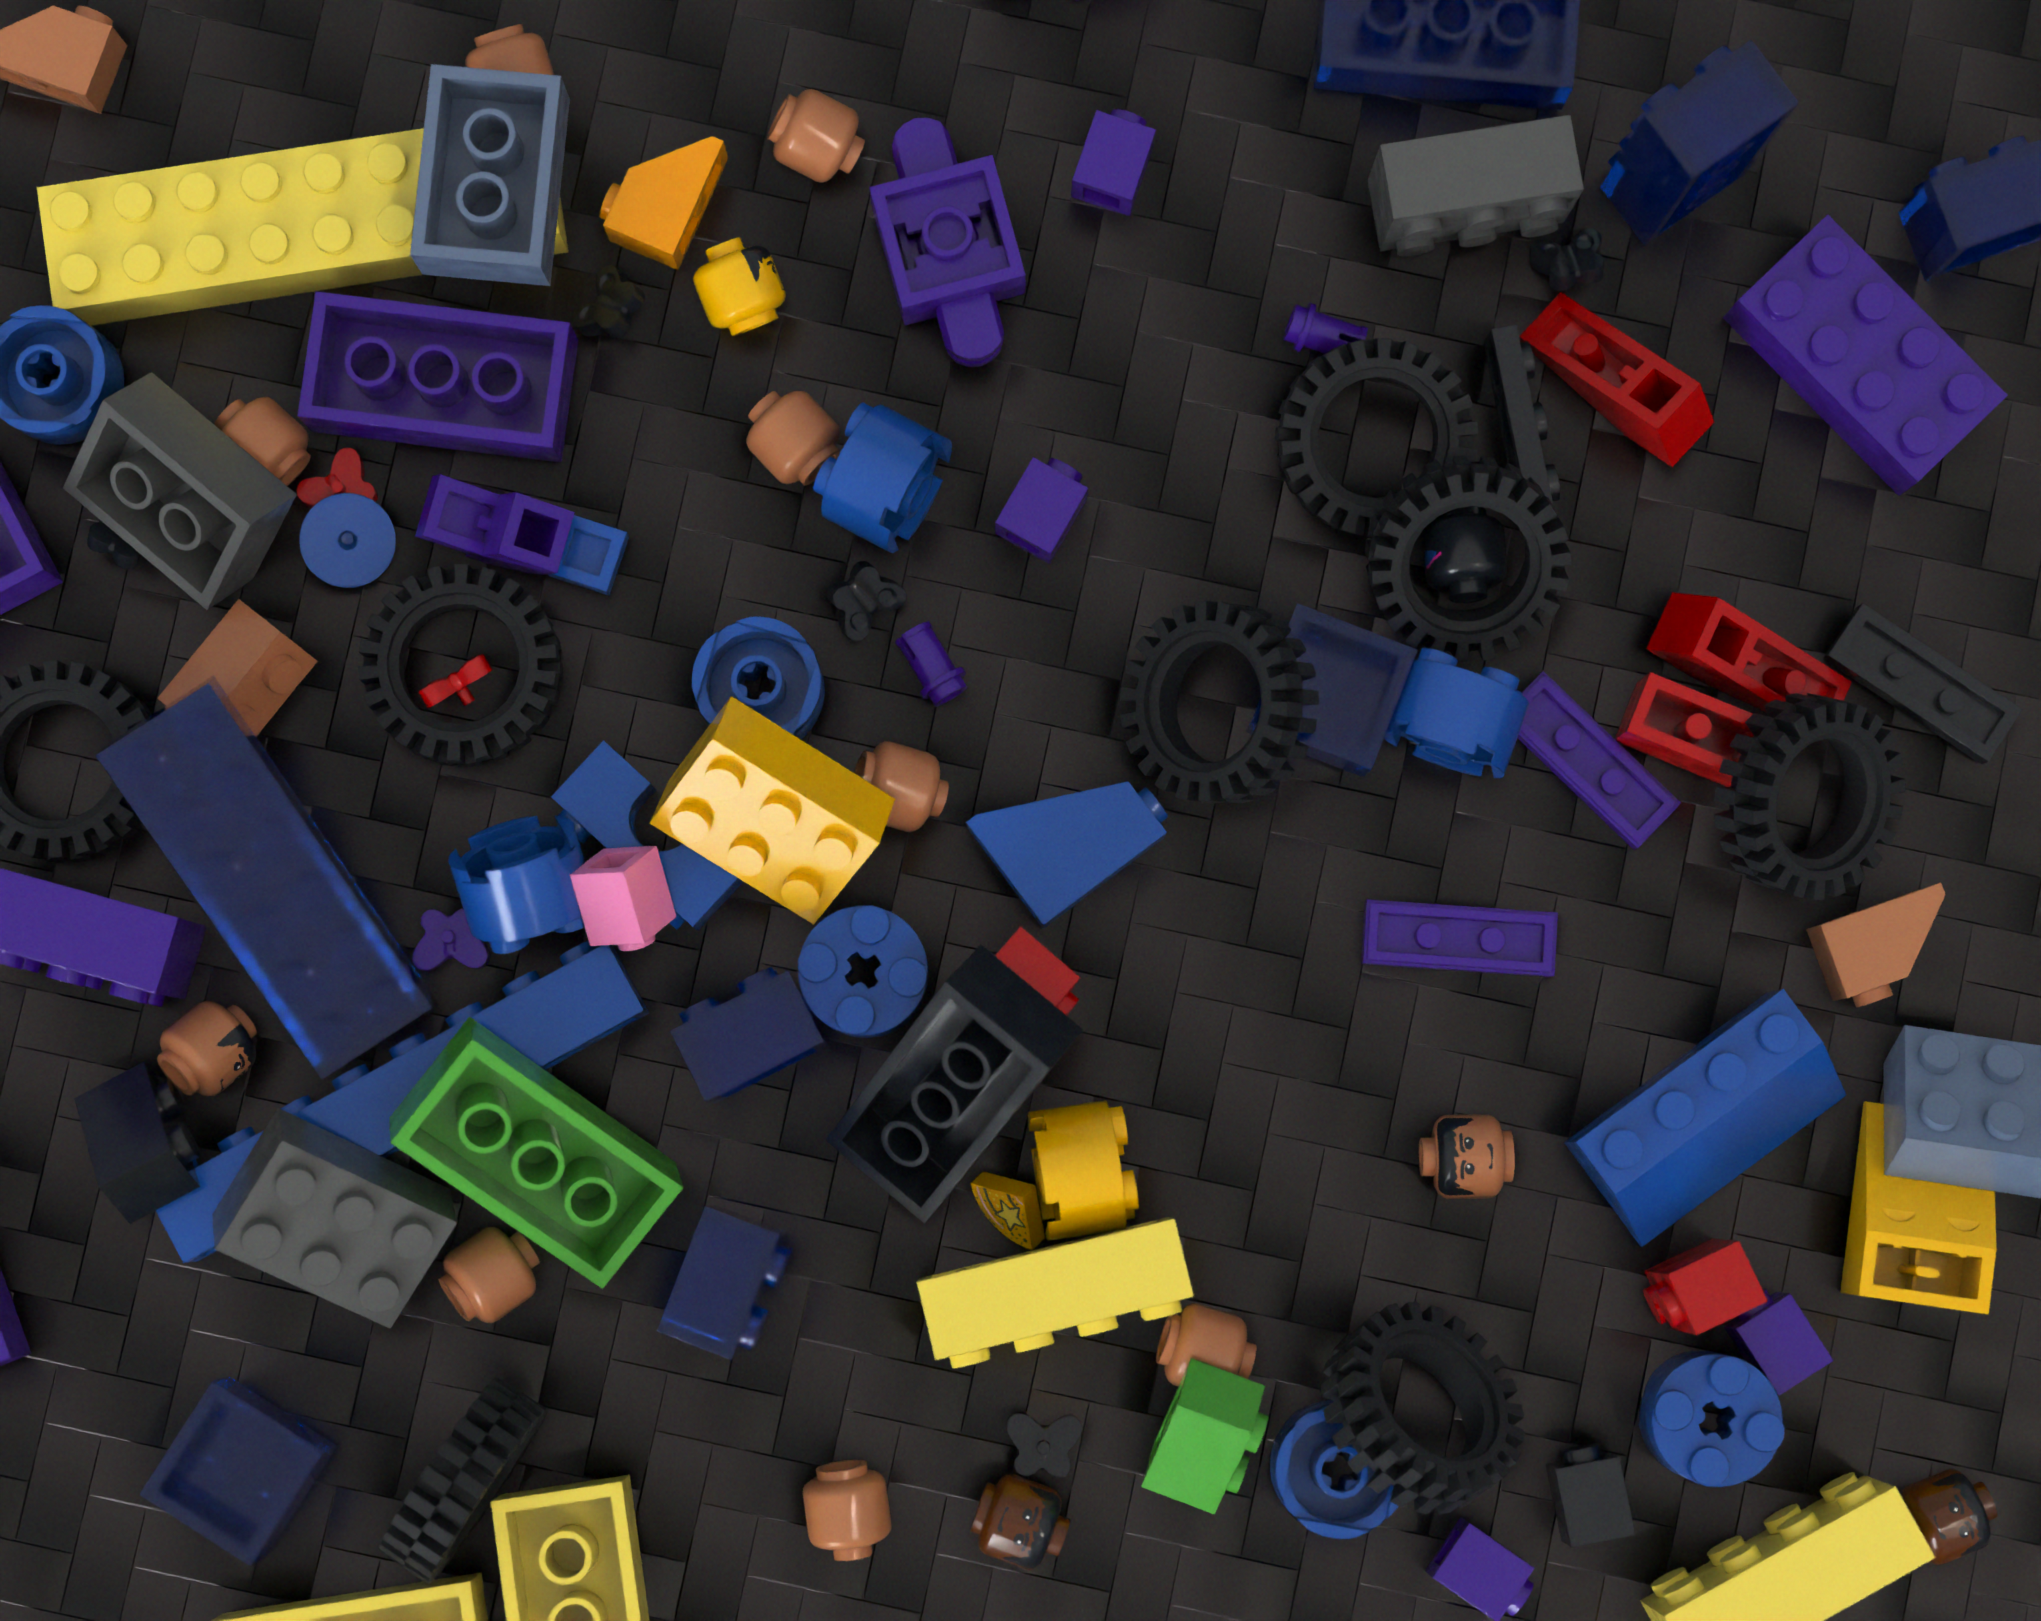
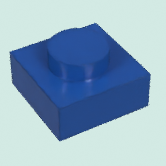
M574 515L558 573L548 575L609 596L630 536L625 531Z

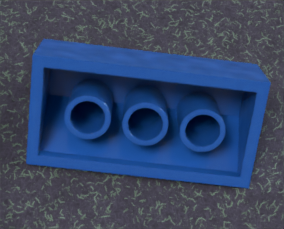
M1780 989L1765 993L1564 1143L1638 1244L1643 1247L1844 1098L1846 1092L1823 1041L1786 991Z

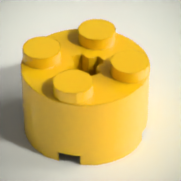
M1102 1100L1028 1112L1029 1132L1034 1131L1037 1147L1031 1149L1042 1220L1055 1218V1221L1048 1222L1045 1232L1047 1240L1052 1241L1126 1229V1220L1135 1218L1134 1209H1139L1133 1170L1121 1171L1119 1156L1124 1155V1145H1128L1127 1128L1122 1106L1109 1108L1107 1101Z

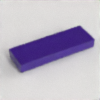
M1544 671L1541 672L1522 692V695L1529 701V706L1518 739L1633 850L1638 849L1681 802Z
M1367 899L1364 905L1361 964L1554 977L1558 913Z

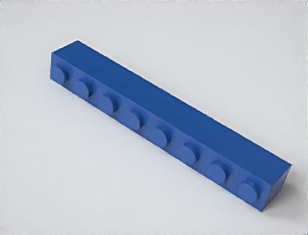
M588 940L562 954L559 959L563 967L543 978H540L535 970L505 985L502 990L506 998L486 1009H483L480 1001L470 1004L445 1019L450 1029L428 1041L423 1033L416 1034L388 1050L393 1059L371 1072L366 1064L357 1066L331 1082L336 1090L335 1092L313 1103L309 1095H306L280 1109L381 1157L387 1158L400 1151L399 1148L390 1143L389 1117L469 1016L544 1070H547L649 1014V1011L614 946H590ZM252 1126L242 1129L217 1144L221 1152L220 1155L200 1166L196 1159L193 1160L200 1187L156 1210L183 1263L198 1262L217 1251L214 1244L212 1214L263 1131L256 1134Z

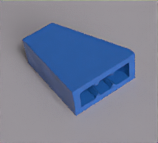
M1129 781L976 814L966 822V827L1041 928L1044 929L1163 840L1167 831L1160 823L1166 820L1168 815L1146 787L1137 793Z

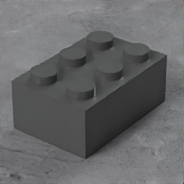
M1571 115L1380 144L1367 179L1380 252L1397 249L1398 256L1402 257L1421 255L1434 250V243L1459 239V245L1462 247L1484 245L1496 240V233L1520 230L1522 237H1537L1550 234L1559 229V223L1565 222L1584 190Z
M152 372L102 401L63 486L65 491L206 610L254 579L297 496L294 491Z
M277 1108L212 1214L215 1250L390 1329L457 1224L449 1188L280 1108Z

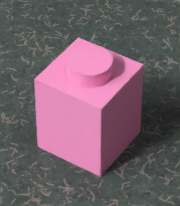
M657 846L602 849L570 874L590 946L617 945L620 951L638 950L652 944L656 940L655 934L677 917Z

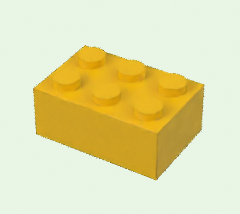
M731 696L669 779L649 824L814 925L879 845L895 798Z

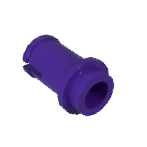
M1309 302L1307 308L1297 304L1294 306L1283 340L1293 343V350L1298 352L1303 347L1326 354L1331 349L1340 345L1366 340L1368 327L1357 326L1316 311V305Z
M929 621L911 628L895 641L897 648L901 649L923 686V689L920 691L923 699L930 698L934 706L938 707L956 698L967 689V685L962 679L966 675V671L963 667H955Z

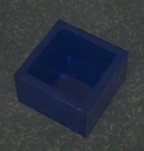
M2025 136L2012 138L1988 150L1990 158L1968 165L1965 157L1947 161L1931 169L1928 172L1930 179L1912 189L1914 196L1898 214L1925 281L2041 241V140L2028 144Z
M1297 603L1287 624L1292 628L1287 637L1301 639L1307 649L1304 654L1297 658V661L1313 663L1317 677L1303 681L1302 685L1303 689L1319 691V705H1303L1302 717L1317 719L1315 733L1299 732L1296 740L1309 746L1306 753L1307 756L1364 778L1373 768L1418 650ZM1261 693L1246 729V732L1253 734L1259 720Z
M772 967L766 968L739 982L737 986L742 994L721 1005L719 1000L710 997L679 1013L683 1025L670 1032L705 1102L717 1104L830 1046L812 1010L807 1005L796 978L789 971L778 975L777 971H774Z
M717 1205L705 1206L657 1332L730 1360L739 1355L742 1348L751 1350L752 1347H756L769 1314V1310L759 1307L767 1285L773 1288L776 1285H780L793 1249L782 1246L787 1232Z
M231 1377L212 1381L139 1495L251 1566L268 1556L337 1446Z

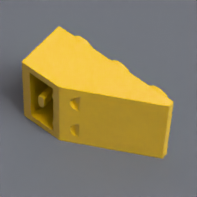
M1864 1101L1840 1293L1989 1315L1996 1257L1995 1192L1884 1175V1104Z

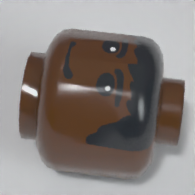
M1948 1469L1908 1485L1902 1490L1900 1495L1935 1556L1934 1559L1929 1561L1930 1563L1943 1565L1980 1550L1989 1544L1991 1532L1989 1521L1997 1518L1998 1514L1992 1496L1983 1482L1979 1481L1972 1484L1960 1471Z
M1007 1474L998 1481L997 1485L987 1482L970 1532L979 1535L978 1547L985 1555L1026 1570H1032L1042 1562L1046 1553L1058 1557L1071 1519L1059 1515L1062 1499L1057 1490L1015 1474Z

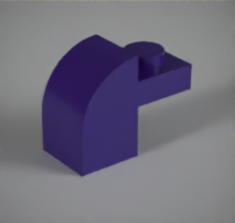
M439 474L432 476L415 537L466 553L468 558L494 566L531 574L558 573L575 512L517 492L496 494Z

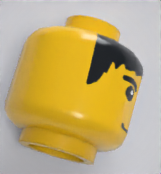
M737 237L705 250L709 262L697 269L693 276V282L712 326L720 329L729 328L731 335L736 336L779 318L776 308L783 304L786 293L767 248L757 245L744 248L741 238Z

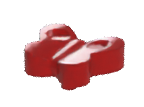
M343 448L336 453L330 474L326 477L306 478L297 485L296 491L298 498L309 507H313L328 496L339 493H355L368 497L375 502L378 499L377 490L371 483L365 482L362 458L352 448Z
M483 654L473 656L457 672L449 674L448 677L438 678L429 682L418 693L427 708L436 705L455 692L463 705L466 706L475 700L467 685L488 674L493 669Z

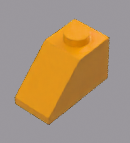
M711 136L629 168L621 185L613 183L610 186L601 206L600 218L605 220L603 227L609 241L679 270L727 163L728 155L724 141Z

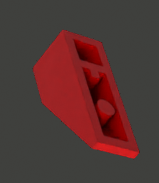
M1562 292L1519 336L1521 342L1528 341L1534 355L1619 431L1671 467L1683 457L1714 423L1701 383Z
M1672 592L1646 648L1690 677L1766 712L1764 705L1774 699L1786 702V695L1794 693L1803 695L1810 693L1844 701L1852 684V681L1719 597Z

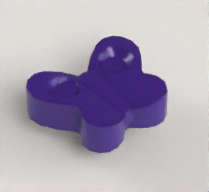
M463 908L456 911L452 916H447L435 909L427 910L423 913L421 925L425 929V935L416 946L412 959L418 969L427 972L433 971L447 959H456L472 969H481L488 964L490 959L489 950L482 940L475 938L471 934Z

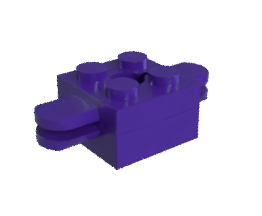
M928 117L914 118L904 123L896 131L892 144L893 159L899 179L869 187L872 210L904 326L937 317L944 345L949 356L957 364L967 367H980L991 362L1000 353L1004 341V328L996 301L1025 294V270L993 155L958 164L950 134L940 121Z

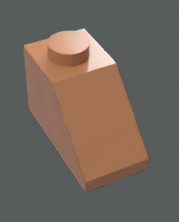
M51 6L0 29V79L101 114L127 44L113 28V20L105 14L85 6H77L75 13Z
M1941 883L1806 929L1833 1001L1852 997L1857 1008L1893 995L1889 983L1909 976L1946 894Z

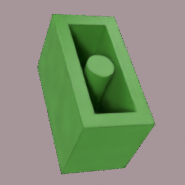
M1191 1358L1155 1438L1141 1487L1215 1514L1225 1491L1236 1494L1241 1486L1249 1462V1456L1244 1455V1451L1248 1450L1256 1453L1263 1438L1269 1416L1258 1411L1265 1385Z

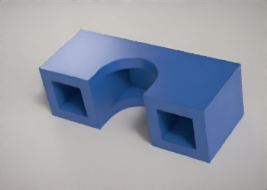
M603 740L551 798L563 808L557 816L569 818L574 823L578 839L583 844L593 835L606 848L642 847L636 834V817L640 808L653 795L656 789ZM684 844L668 851H658L677 916L670 924L677 930L687 921L694 929L699 931L743 883L739 878Z

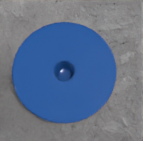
M339 493L322 499L310 509L301 525L299 545L306 565L319 579L333 586L353 588L374 581L387 569L394 556L396 536L390 517L378 503L363 495Z

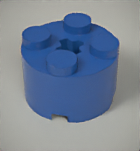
M38 305L16 311L9 315L11 318L0 326V418L15 429L41 442L72 444L85 440L102 401L124 388V372L117 350L113 343L103 334L67 310L54 306ZM57 366L60 368L58 379L51 380L48 387L42 381L44 374H54Z
M862 402L854 410L845 429V436L848 437L847 442L837 459L829 457L823 463L814 481L813 491L823 496L821 512L825 519L890 553H895L899 550L895 542L896 536L898 535L908 541L919 528L931 508L943 482V479L933 475L938 458L949 463L952 453V442L948 438L880 404L873 408Z
M756 616L744 618L726 626L705 641L697 654L693 666L692 689L694 698L708 726L731 696L799 739H802L812 729L821 713L825 686L818 659L809 643L801 634L782 621ZM760 672H766L769 682L774 689L771 693L762 692L759 700H754L748 688L744 686L746 680L756 681Z
M1422 648L1418 660L1407 662L1382 737L1396 747L1401 736L1416 743L1412 755L1433 764L1480 777L1484 765L1491 766L1494 778H1503L1529 706V701L1520 691L1516 690L1520 681L1519 678L1492 667H1483L1481 674H1477L1456 667L1458 660L1447 653L1431 648Z
M537 816L506 821L486 828L469 837L468 842L471 850L461 858L456 848L449 855L448 862L470 932L475 938L490 942L492 952L497 954L512 953L527 946L532 937L551 931L570 933L584 928L570 874L583 865L585 859L574 823L569 818L554 816L557 826L540 827Z
M853 906L830 914L810 932L798 958V979L807 1005L823 1023L837 1032L848 1036L871 1038L884 1036L896 1031L916 1014L927 991L929 966L919 937L902 918L876 906ZM860 956L867 963L874 959L881 963V966L874 972L879 982L869 989L862 982L851 986L847 981L854 973L850 963Z
M1711 1351L1681 1353L1661 1364L1649 1377L1644 1388L1645 1392L1639 1411V1428L1646 1447L1662 1466L1692 1482L1707 1487H1726L1745 1482L1767 1466L1784 1439L1782 1408L1775 1389L1762 1372L1742 1359ZM1706 1404L1721 1410V1414L1716 1418L1718 1427L1714 1431L1703 1427L1699 1428V1424L1706 1419L1705 1412L1702 1409Z
M1334 1400L1321 1401L1295 1411L1279 1430L1270 1455L1272 1484L1284 1507L1308 1530L1329 1538H1356L1379 1526L1398 1508V1505L1390 1502L1393 1485H1389L1379 1494L1367 1485L1374 1474V1471L1368 1465L1357 1474L1352 1471L1351 1475H1341L1338 1485H1332L1331 1477L1322 1471L1324 1462L1334 1461L1337 1452H1343V1458L1347 1462L1358 1453L1352 1444L1338 1450L1332 1436L1344 1426L1342 1423H1326L1323 1410Z

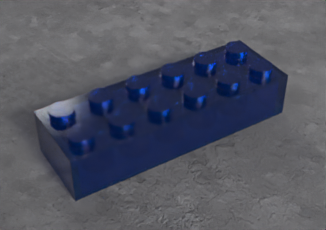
M214 675L100 749L96 755L100 763L321 1079L329 1076L432 1008L431 991Z

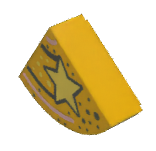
M984 1171L970 1183L982 1212L1007 1238L1030 1250H1033L1045 1239L1036 1185Z

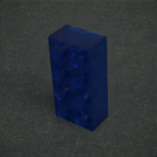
M1321 0L1314 89L1562 110L1574 86L1580 0Z
M1752 40L1733 53L1727 45L1720 47L1695 67L1694 71L1697 75L1686 83L1682 89L1679 90L1674 83H1670L1651 96L1641 106L1644 113L1630 124V128L1633 131L1618 144L1621 150L1608 160L1612 168L1600 187L1644 246L1743 177L1799 104Z

